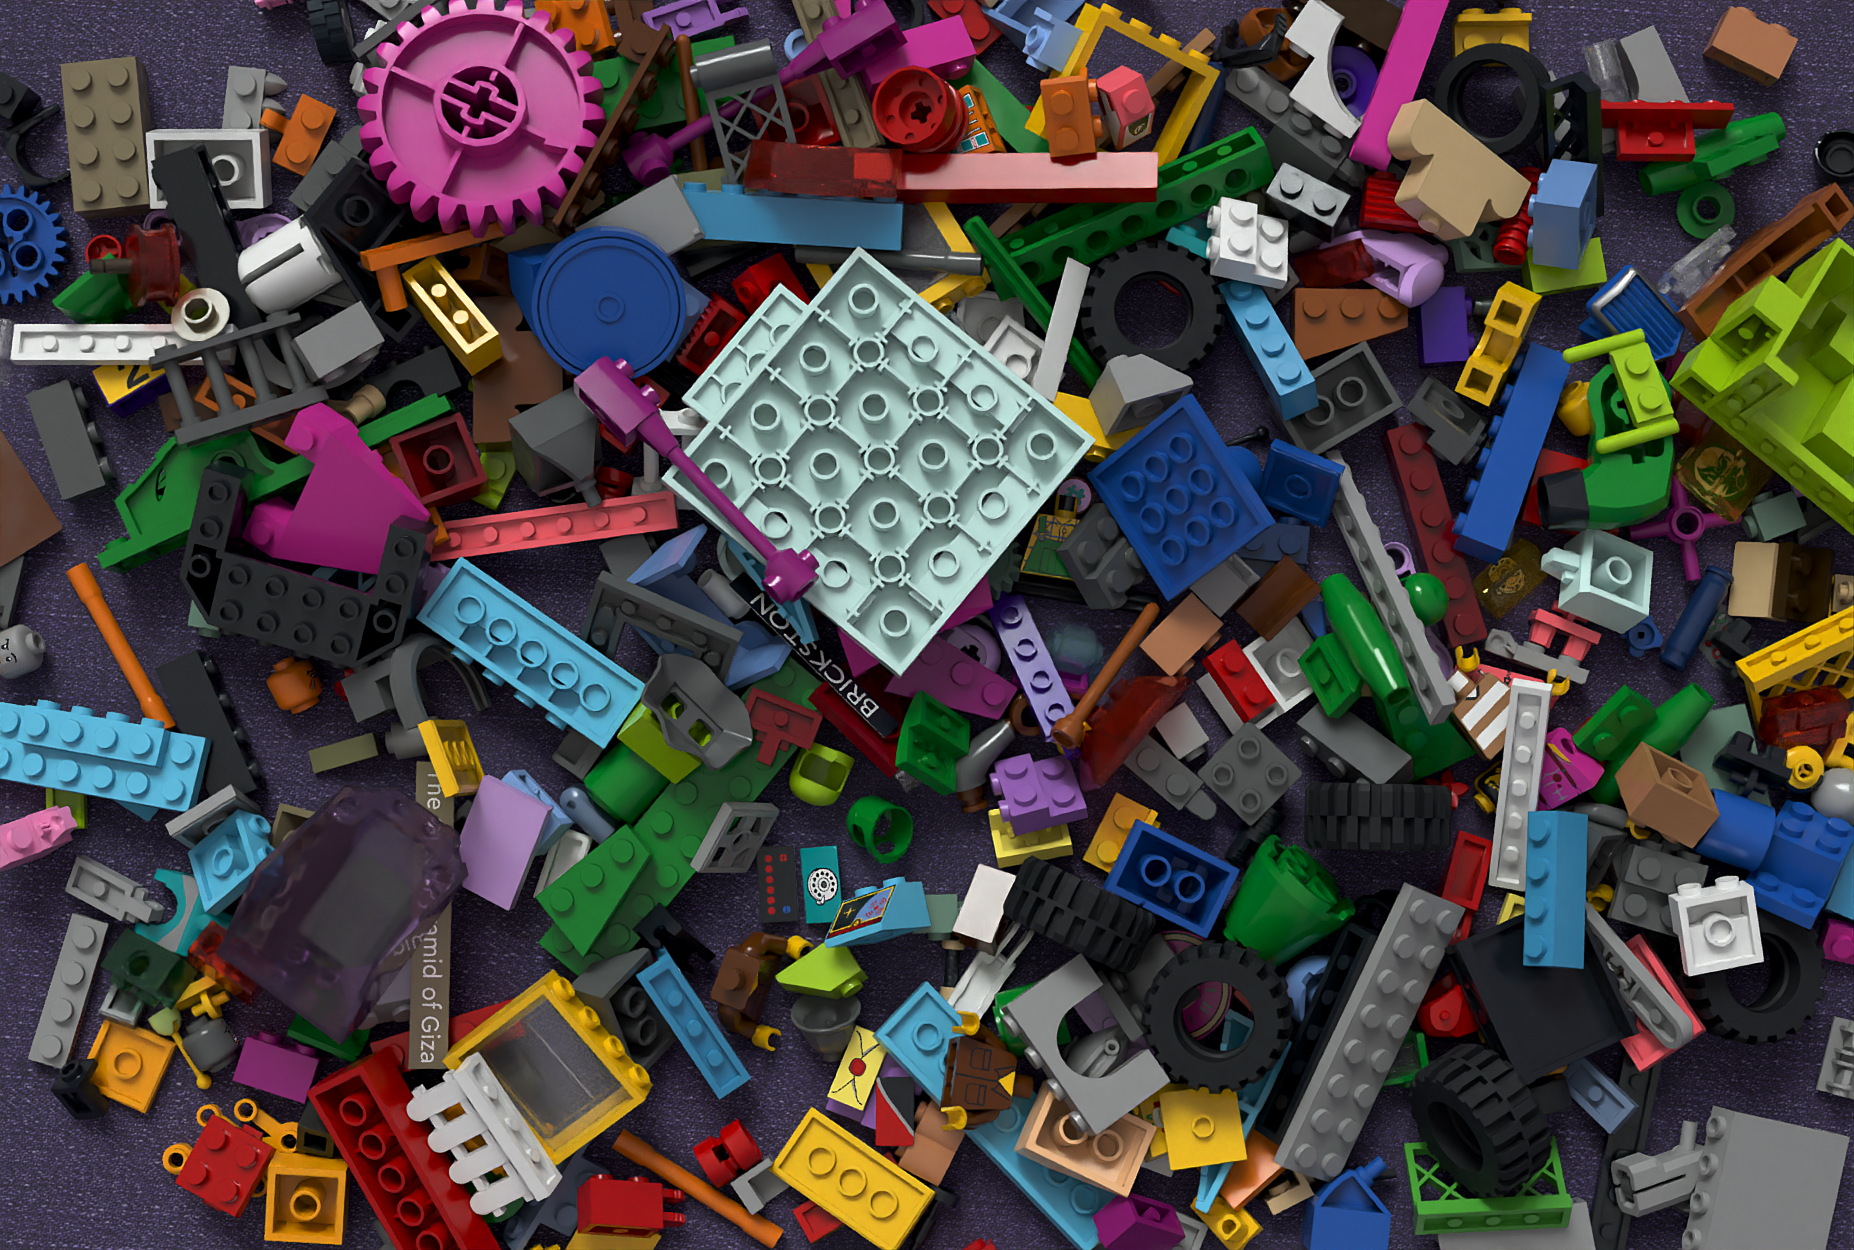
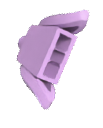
M1365 229L1333 238L1330 244L1324 242L1319 247L1320 254L1327 261L1340 268L1353 271L1355 276L1394 297L1398 302L1409 308L1423 304L1440 288L1444 278L1443 265L1448 261V251L1443 244L1432 245L1412 233L1391 234L1378 229Z

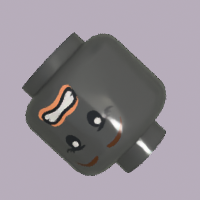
M202 1015L185 1027L189 1034L183 1039L182 1047L198 1070L207 1071L210 1069L212 1073H216L238 1057L235 1051L239 1047V1040L222 1017L208 1020L205 1015Z

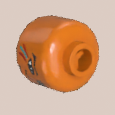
M292 655L272 665L275 672L269 675L266 682L280 709L291 710L292 714H296L319 702L317 696L322 693L323 685L310 661L304 659L296 661Z

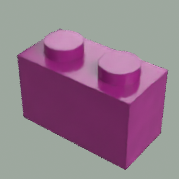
M260 1030L259 1035L247 1036L232 1081L303 1104L307 1103L309 1097L306 1092L318 1083L326 1057L316 1054L318 1048L302 1044L301 1042H296L295 1047L281 1043L282 1036Z
M1131 1192L1128 1198L1117 1195L1092 1216L1098 1230V1239L1108 1250H1171L1186 1237L1173 1205Z

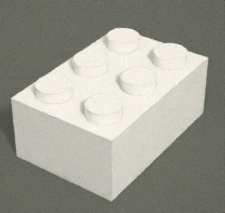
M156 129L146 132L150 209H166L168 204L163 190H159L153 181L151 161L204 142L230 209L265 208L272 204L269 129Z

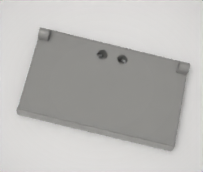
M675 174L575 228L576 232L596 226L628 228L655 241L669 256L706 236L677 182L678 176Z

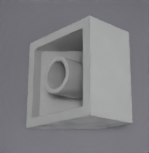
M1143 354L1129 358L1127 355H1120L1107 362L1103 373L1096 381L1097 383L1088 398L1106 437L1150 424L1183 396H1186L1194 383L1191 377Z

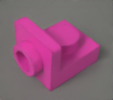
M1827 918L1818 945H1823L1826 955L1825 959L1854 965V923Z

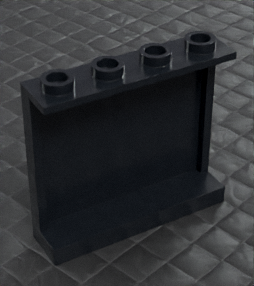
M1586 909L1584 969L1524 966L1525 913L1444 948V954L1488 1049L1498 1053L1501 1060H1507L1514 1067L1515 1073L1518 1076H1522L1528 1084L1535 1082V1079L1615 1042L1639 1034L1636 1027V1016L1631 1007L1625 1003L1619 991V979L1614 971L1609 969L1603 956V945L1600 939L1592 933L1586 920Z

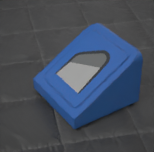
M1310 601L1298 615L1315 641L1319 636L1326 635L1325 606L1323 601Z

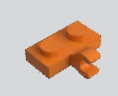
M303 93L290 120L266 108L259 124L283 135L271 163L304 178L315 160L337 110Z

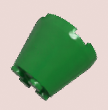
M1270 835L1258 848L1224 912L1223 919L1227 926L1222 931L1229 941L1238 942V946L1242 944L1246 948L1250 946L1258 950V957L1265 962L1270 959L1279 967L1344 926L1355 914L1356 909L1350 898L1347 896L1344 899L1341 898L1338 894L1339 889L1334 884L1337 880L1316 859L1296 844H1293L1291 847H1285L1279 843L1281 839L1277 835Z

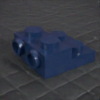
M1280 517L1279 523H1275L1235 554L1260 577L1258 581L1286 554L1304 571V567L1307 564L1310 527L1301 526L1302 519Z

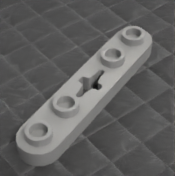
M1586 900V920L1592 933L1600 939L1603 945V956L1609 969L1613 970L1619 979V991L1623 999L1665 1047L1677 1049L1689 1043L1693 1037V1024L1689 1016L1684 1013L1617 936L1615 931Z

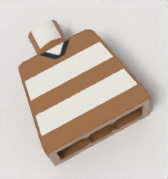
M1458 668L1446 680L1452 686L1455 697L1458 699L1449 717L1483 761L1491 760L1505 744L1511 687L1489 672L1482 674L1473 682Z

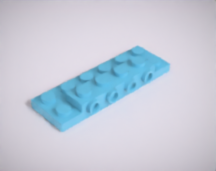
M461 556L416 617L422 624L455 646L451 653L470 666L472 661L475 660L486 668L482 675L497 686L501 687L504 682L508 683L517 690L513 696L531 709L537 703L548 711L544 718L562 731L568 725L604 750L640 701L642 691L646 685Z
M38 699L37 706L26 704L22 706L0 702V780L182 813L196 806L212 740L170 732L164 729V722L149 718H142L141 724L129 723L130 716L107 712L106 719L94 717L95 710L81 706H72L71 712L60 711L61 704Z

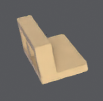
M1737 542L1735 544L1732 568L1734 582L1730 586L1728 615L1760 618L1772 622H1787V620L1771 617L1779 549L1778 543Z

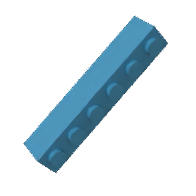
M684 182V188H681L706 234L701 239L857 248L859 246L865 249L898 251L902 248L905 202L896 201V194L874 193L873 200L858 199V192L836 191L835 197H821L820 190L798 189L797 195L782 194L781 187L761 186L759 193L744 192L745 186L737 184H722L721 190H706L707 183Z

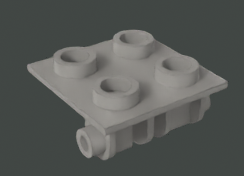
M1836 1016L1833 1017L1816 1090L1854 1099V1021Z

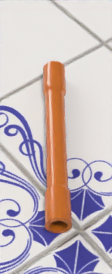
M81 563L66 572L67 577L81 602L89 610L139 700L145 717L164 722V729L171 731L177 725L162 698L154 690L102 596V590L87 563Z
M623 1129L612 1146V1149L634 1163L648 1168L738 1225L745 1233L770 1249H773L784 1229L757 1212L751 1215L747 1208L661 1155L651 1145L629 1131Z

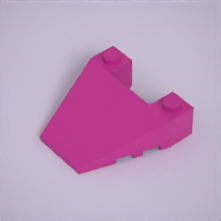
M319 402L297 413L284 442L285 445L315 464L296 506H293L280 496L255 506L241 538L272 558L378 575L390 524L401 515L427 522L431 514L399 477L395 479L381 463L384 460L376 450L371 451L358 436L360 431L347 418Z

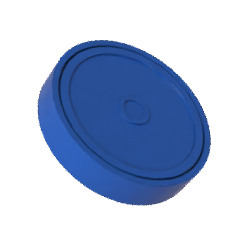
M596 226L568 236L559 242L545 257L533 283L531 298L532 318L538 338L545 350L560 366L572 374L579 376L604 356H608L613 362L621 357L634 370L635 376L631 378L634 379L657 367L666 359L677 344L686 317V297L674 262L655 241L628 228Z

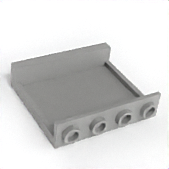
M1713 1105L1711 1116L1706 1125L1707 1135L1703 1154L1698 1162L1699 1172L1695 1191L1690 1199L1691 1209L1688 1223L1682 1236V1250H1826L1850 1137L1823 1129L1795 1125Z

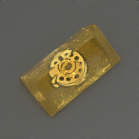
M1521 538L1511 546L1509 551L1503 553L1496 565L1491 564L1472 580L1476 598L1496 620L1500 619L1550 575L1541 570L1542 554L1538 548L1526 539Z

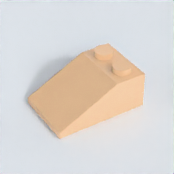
M1049 1079L1043 1081L1013 1151L1047 1168L1128 1198L1157 1127L1130 1113H1126L1098 1135L1088 1136L1086 1131L1081 1134L1068 1116L1072 1112L1064 1100L1059 1102L1052 1095L1046 1085Z

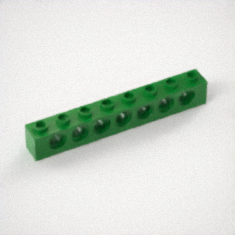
M1252 125L1158 167L1157 202L1078 203L998 239V241L1033 285L1037 287L1063 275L1068 257L1087 266L1091 262L1111 254L1123 246H1129L1146 237L1154 236L1160 231L1182 221L1192 219L1194 216L1209 210L1211 206H1217L1221 197L1234 199L1249 191L1257 190L1263 185L1272 182L1275 174L1266 145ZM985 258L984 266L991 278V284L1000 302L1016 297Z

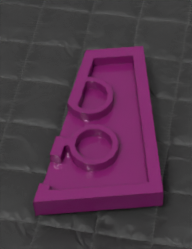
M935 635L899 679L892 674L882 691L913 699L916 692L923 690L951 709L999 720L1018 688L938 635Z

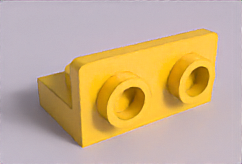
M1479 8L1463 10L1462 14H1458L1452 22V58L1457 57V55L1469 48L1489 43L1510 44L1529 52L1528 26L1532 22V13H1522L1520 8H1505L1499 10V13L1484 14V9ZM1492 63V64L1483 65L1482 67L1507 66V65H1503V64H1499V63Z
M1115 792L1082 860L1110 873L1135 820L1139 819L1158 829L1160 822L1155 820L1158 812Z

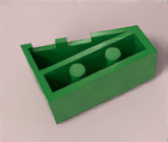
M1410 680L1411 696L1404 703L1394 707L1385 706L1370 688L1384 737L1409 754L1413 759L1414 778L1408 784L1476 754L1475 750L1449 716L1444 723L1429 724Z
M625 824L535 896V898L580 955L585 957L594 947L599 936L654 853L631 824Z

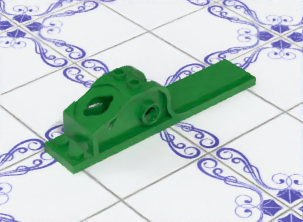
M434 393L358 428L360 431L358 436L372 451L390 443L389 438L454 415L459 413L456 404L445 395L441 397ZM251 430L179 451L173 436L154 455L156 460L134 485L130 483L114 501L131 539L127 540L126 537H122L105 545L106 551L97 555L102 569L124 574L185 546L189 536L204 468L217 460L255 470L244 518L252 514L255 506L271 498L280 496L285 500L302 492L315 464L302 455L279 464L268 443L263 437ZM165 488L163 496L158 495V492Z

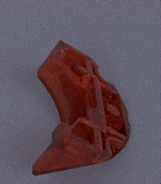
M752 139L744 187L821 196L896 198L901 195L903 149L825 146Z

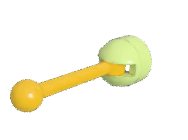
M167 1006L148 1018L152 1028L158 1034L172 1036L196 1075L197 1086L200 1089H208L212 1084L211 1077L197 1069L182 1047L183 1039L178 1032L181 1027L182 1017L176 1006L173 1008Z

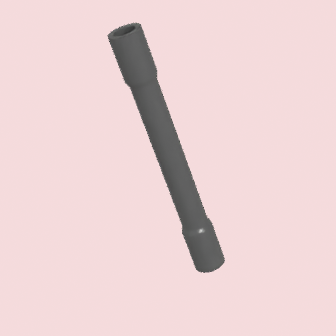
M796 244L795 260L796 263L843 264L856 248ZM862 248L886 268L941 271L948 274L982 276L984 272L985 257L982 253L957 251L944 253Z

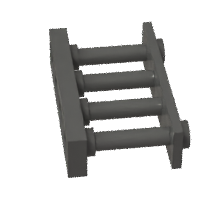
M287 310L276 312L266 317L267 322L185 347L177 348L176 344H171L154 351L155 356L149 357L151 372L164 368L183 421L179 423L180 429L174 430V438L179 451L297 415L299 411L319 402L327 406L329 398L324 384L314 387L313 382H308L302 362L290 344L293 340L291 330L300 326L301 318L299 312L289 315ZM275 334L294 386L291 389L292 394L277 398L276 394L271 393L254 344L255 340ZM236 346L240 348L257 397L254 400V406L241 410L239 405H235L216 353ZM202 357L220 409L217 411L218 417L203 421L201 416L197 417L179 363Z

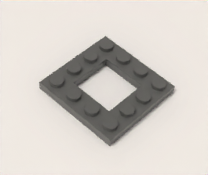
M602 570L596 581L579 639L614 662L627 622L693 651V658L706 664L721 683L725 685L744 632ZM620 666L644 684H647L650 680L645 676Z

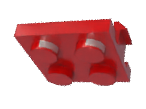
M212 1114L175 1183L202 1198V1203L218 1212L223 1210L236 1218H240L277 1149L263 1142V1133L251 1126L244 1124L243 1128H239L223 1118Z

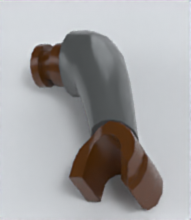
M1022 690L1016 692L1003 712L1004 719L1000 717L999 720L994 721L969 742V754L957 758L956 792L954 793H957L959 801H964V804L961 806L962 813L975 812L988 806L987 799L981 797L985 793L982 784L988 781L986 774L990 766L1016 739L1014 734L1017 732L1027 736L1041 734L1036 721L1022 724L1021 713L1028 706Z

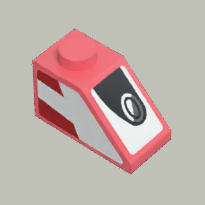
M1122 65L1096 79L1098 105L1115 149L1120 151L1150 134L1155 107L1143 75Z

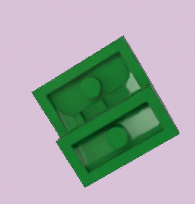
M923 690L916 692L901 728L895 766L943 796L956 792L957 758L969 754L970 721Z

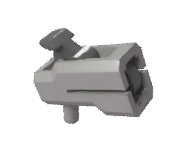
M1683 1120L1680 1143L1673 1147L1672 1150L1655 1156H1648L1638 1152L1612 1161L1611 1172L1613 1182L1616 1185L1621 1184V1186L1615 1188L1617 1203L1622 1212L1640 1217L1672 1206L1673 1209L1680 1213L1690 1214V1199L1695 1191L1699 1172L1698 1162L1704 1149L1703 1145L1695 1143L1698 1128L1697 1122Z

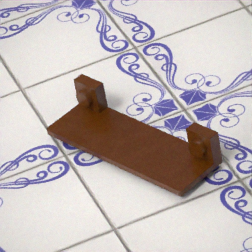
M634 19L617 49V54L639 67L559 210L553 208L547 202L542 205L544 223L540 226L563 239L568 236L569 232L576 233L575 228L581 225L585 217V213L581 211L588 198L593 201L601 190L603 180L600 177L606 166L612 168L622 151V148L618 146L625 133L630 135L637 126L640 119V114L637 113L643 100L649 102L655 94L659 84L655 80L662 67L668 69L677 52L676 48H674L675 40L671 26L663 23L660 30L657 31L637 19Z

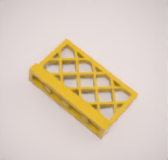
M1854 605L1735 662L1737 673L1745 683L1757 735L1762 740L1854 696V670L1846 668L1854 655ZM1841 653L1834 665L1826 663L1828 659ZM1807 670L1801 681L1792 679L1794 675ZM1820 670L1829 672L1821 686L1812 684ZM1841 675L1849 677L1843 687L1832 690ZM1774 686L1767 697L1759 695V692ZM1787 686L1796 688L1787 702L1778 700ZM1807 691L1815 693L1810 703L1798 706ZM1773 708L1782 710L1777 719L1768 723L1765 722Z

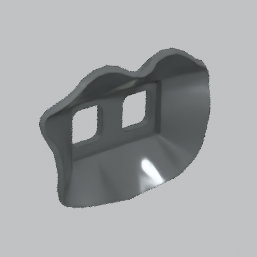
M676 653L659 656L657 660L658 666L642 691V704L657 715L661 723L664 740L669 747L700 757L709 770L716 771L725 767L752 744L753 730L745 704L736 694L723 685L702 661ZM668 694H672L684 706V711L677 719L670 717L661 707L662 701ZM696 721L701 722L711 733V738L704 746H700L689 735V729Z

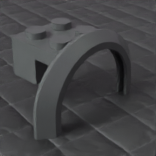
M422 632L408 636L396 648L381 654V660L377 662L370 660L356 668H352L354 674L340 680L357 723L398 713L405 731L417 728V724L429 720L422 703L429 698L418 671L443 659H447L464 680L477 712L489 709L493 705L482 678L473 663L469 666L454 656L451 651L455 646L443 637L432 633Z

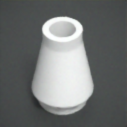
M712 569L706 570L700 576L697 586L706 593L726 617H733L734 619L743 617L751 607L729 586V583L732 581Z

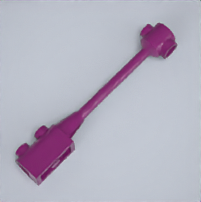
M859 0L855 4L856 12L844 20L840 16H832L826 19L822 25L823 32L818 34L817 38L789 63V66L778 72L782 87L796 79L800 80L834 68L841 80L844 81L908 43L884 0ZM773 84L757 88L750 102L755 104L774 93ZM751 90L745 91L739 96L747 99ZM733 98L717 109L719 115L728 120L737 115L744 104ZM710 113L706 114L668 138H664L656 133L648 135L646 132H637L628 139L629 147L621 153L639 184L649 188L671 176L669 168L673 166L674 151L713 129Z
M604 356L574 379V394L625 447H628L639 438L665 458H669L766 559L767 565L764 572L766 578L761 581V585L776 603L782 605L787 600L790 603H794L814 586L819 579V575L815 572L820 567L817 559L806 549L802 550L799 554L793 548L778 550L680 449L679 443L661 417V411L656 407L661 403L660 397L649 385L639 389L630 380L635 376V372L623 358L620 357L613 362L608 356Z

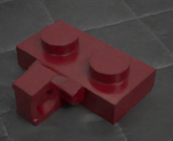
M752 687L745 707L750 717L752 729L758 731L755 740L763 743L756 761L771 767L778 749L787 752L790 744L810 751L824 715Z

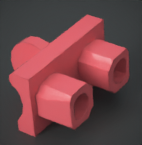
M1555 599L1551 610L1563 614L1562 617L1540 608L1536 611L1531 610L1528 621L1533 623L1530 628L1528 642L1548 649L1555 632L1567 636L1561 654L1581 662L1589 651L1590 646L1598 645L1602 634L1574 623V619L1585 624L1588 620L1559 609V600Z

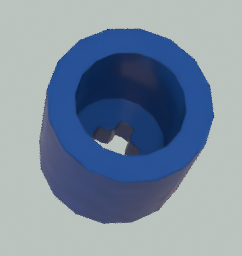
M1712 788L1711 793L1720 816L1694 848H1691V851L1754 872L1759 867L1769 847L1775 826L1774 807Z

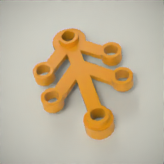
M244 1098L236 1103L234 1107L236 1118L243 1122L251 1120L270 1136L263 1137L262 1141L276 1148V1152L306 1153L297 1150L296 1145L294 1148H288L284 1144V1137L287 1134L293 1135L297 1140L298 1122L290 1121L281 1124L260 1109L258 1102L253 1098ZM243 1103H249L253 1107L251 1116L242 1114L241 1106ZM215 1104L204 1105L197 1112V1121L202 1127H205L207 1124L203 1117L206 1109L213 1110L215 1115L239 1127L224 1116L221 1109ZM176 1143L168 1147L162 1159L165 1169L172 1174L179 1175L193 1148L187 1143ZM174 1153L182 1155L183 1164L181 1166H175L172 1163L171 1158ZM268 1167L261 1178L264 1182L263 1191H254L252 1197H261L267 1193Z

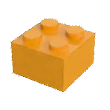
M276 1152L268 1166L265 1241L342 1245L348 1226L351 1170L343 1156H334L333 1159L315 1154Z

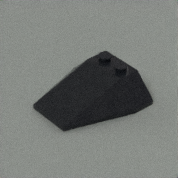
M351 157L303 217L356 301H361L375 325L399 344L423 315L408 299L401 274L427 257L397 264L408 307L386 312L376 272L369 271L363 267L359 252L441 231L438 212L425 222L414 219L410 206L411 200L402 204L393 202L387 191V181L376 179L368 163ZM462 220L460 225L468 224L469 221ZM482 242L438 253L434 256L451 275L452 270H455L464 259V257L459 255V252L464 248L478 247Z

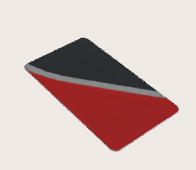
M912 1077L876 1078L875 1143L877 1146H913L914 1079Z

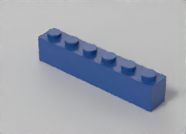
M1534 342L1529 344L1524 354L1518 352L1510 370V373L1515 375L1513 384L1506 383L1498 402L1499 405L1504 406L1501 417L1494 416L1487 432V436L1493 438L1489 449L1482 448L1475 465L1476 469L1481 470L1477 481L1471 479L1463 501L1469 502L1466 513L1459 512L1451 533L1457 535L1453 549L1494 565L1497 564L1503 555L1571 364H1567L1563 360V353Z

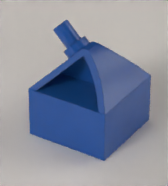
M1379 1156L1364 1168L1361 1165L1355 1170L1347 1168L1341 1171V1174L1332 1181H1322L1312 1189L1314 1195L1305 1199L1300 1240L1307 1250H1388L1392 1214L1370 1189L1375 1184L1373 1180L1388 1168Z

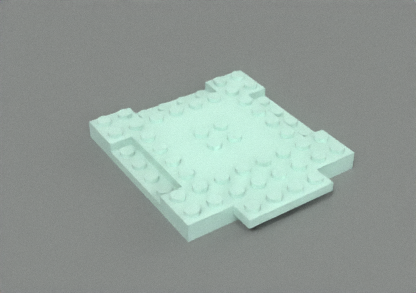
M859 246L809 305L805 304L779 283L681 398L683 403L708 422L684 453L778 550L793 548L799 554L802 550L806 549L817 559L820 567L815 572L819 575V579L802 597L899 679L1096 441L1095 438ZM673 464L661 478L662 484L766 567V559Z

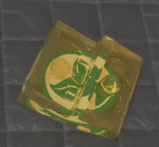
M1712 421L1675 465L1672 473L1698 500L1716 514L1732 523L1737 521L1775 471L1748 448L1742 446L1736 438L1715 421Z

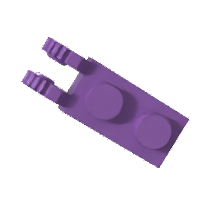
M680 0L641 14V21L657 31L665 23L671 26L674 40L681 34L687 35L692 40L719 31L724 26H731L746 20L750 15L747 7L736 8L720 14L717 5L734 0Z

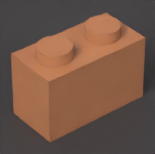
M1731 6L1721 16L1703 55L1770 87L1779 79L1798 39L1791 36L1790 31L1781 25L1774 23L1769 25L1757 19V15L1747 8Z
M1191 592L1136 648L1167 679L1171 678L1174 674L1181 678L1196 663L1191 657L1201 647L1207 652L1222 637L1218 630L1224 623Z

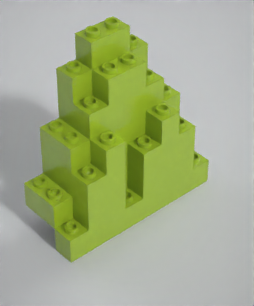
M1838 237L1794 269L1786 284L1771 274L1729 305L1709 338L1687 353L1669 384L1854 536V249Z

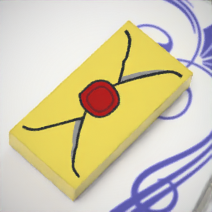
M856 1025L828 1097L864 1111L887 1051L872 1037L875 1032Z

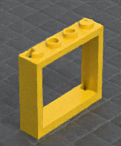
M1085 3L1074 25L1083 32L1063 71L1060 72L1053 68L1048 79L1079 75V69L1086 66L1105 26L1193 70L1152 152H1158V167L1176 160L1220 71L1208 65L1210 57L1192 48L1188 54L1180 51L1181 42L1161 33L1159 39L1149 35L1152 27L1134 18L1131 19L1129 24L1120 20L1123 12L1103 3L1101 8L1098 9ZM1040 94L1024 128L1048 140L1042 95ZM1098 146L1096 147V152H1108Z

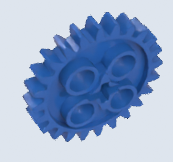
M5 184L3 193H0V214L4 215V228L0 225V297L4 305L11 307L14 297L19 303L26 305L28 293L39 300L41 299L39 287L44 286L49 290L53 289L49 278L51 276L63 277L56 267L58 264L69 263L60 254L61 251L71 249V245L60 239L68 235L69 230L65 227H57L64 217L59 213L51 214L55 207L50 201L42 203L43 196L36 191L29 197V189L24 186H20L15 195L14 188L9 184ZM28 215L29 222L27 227L21 231H16L15 222L18 217ZM7 237L14 241L8 247L9 253L2 250L3 247L8 245ZM32 250H36L38 253L36 263L30 267H25V255ZM12 263H14L18 270L16 277H13Z

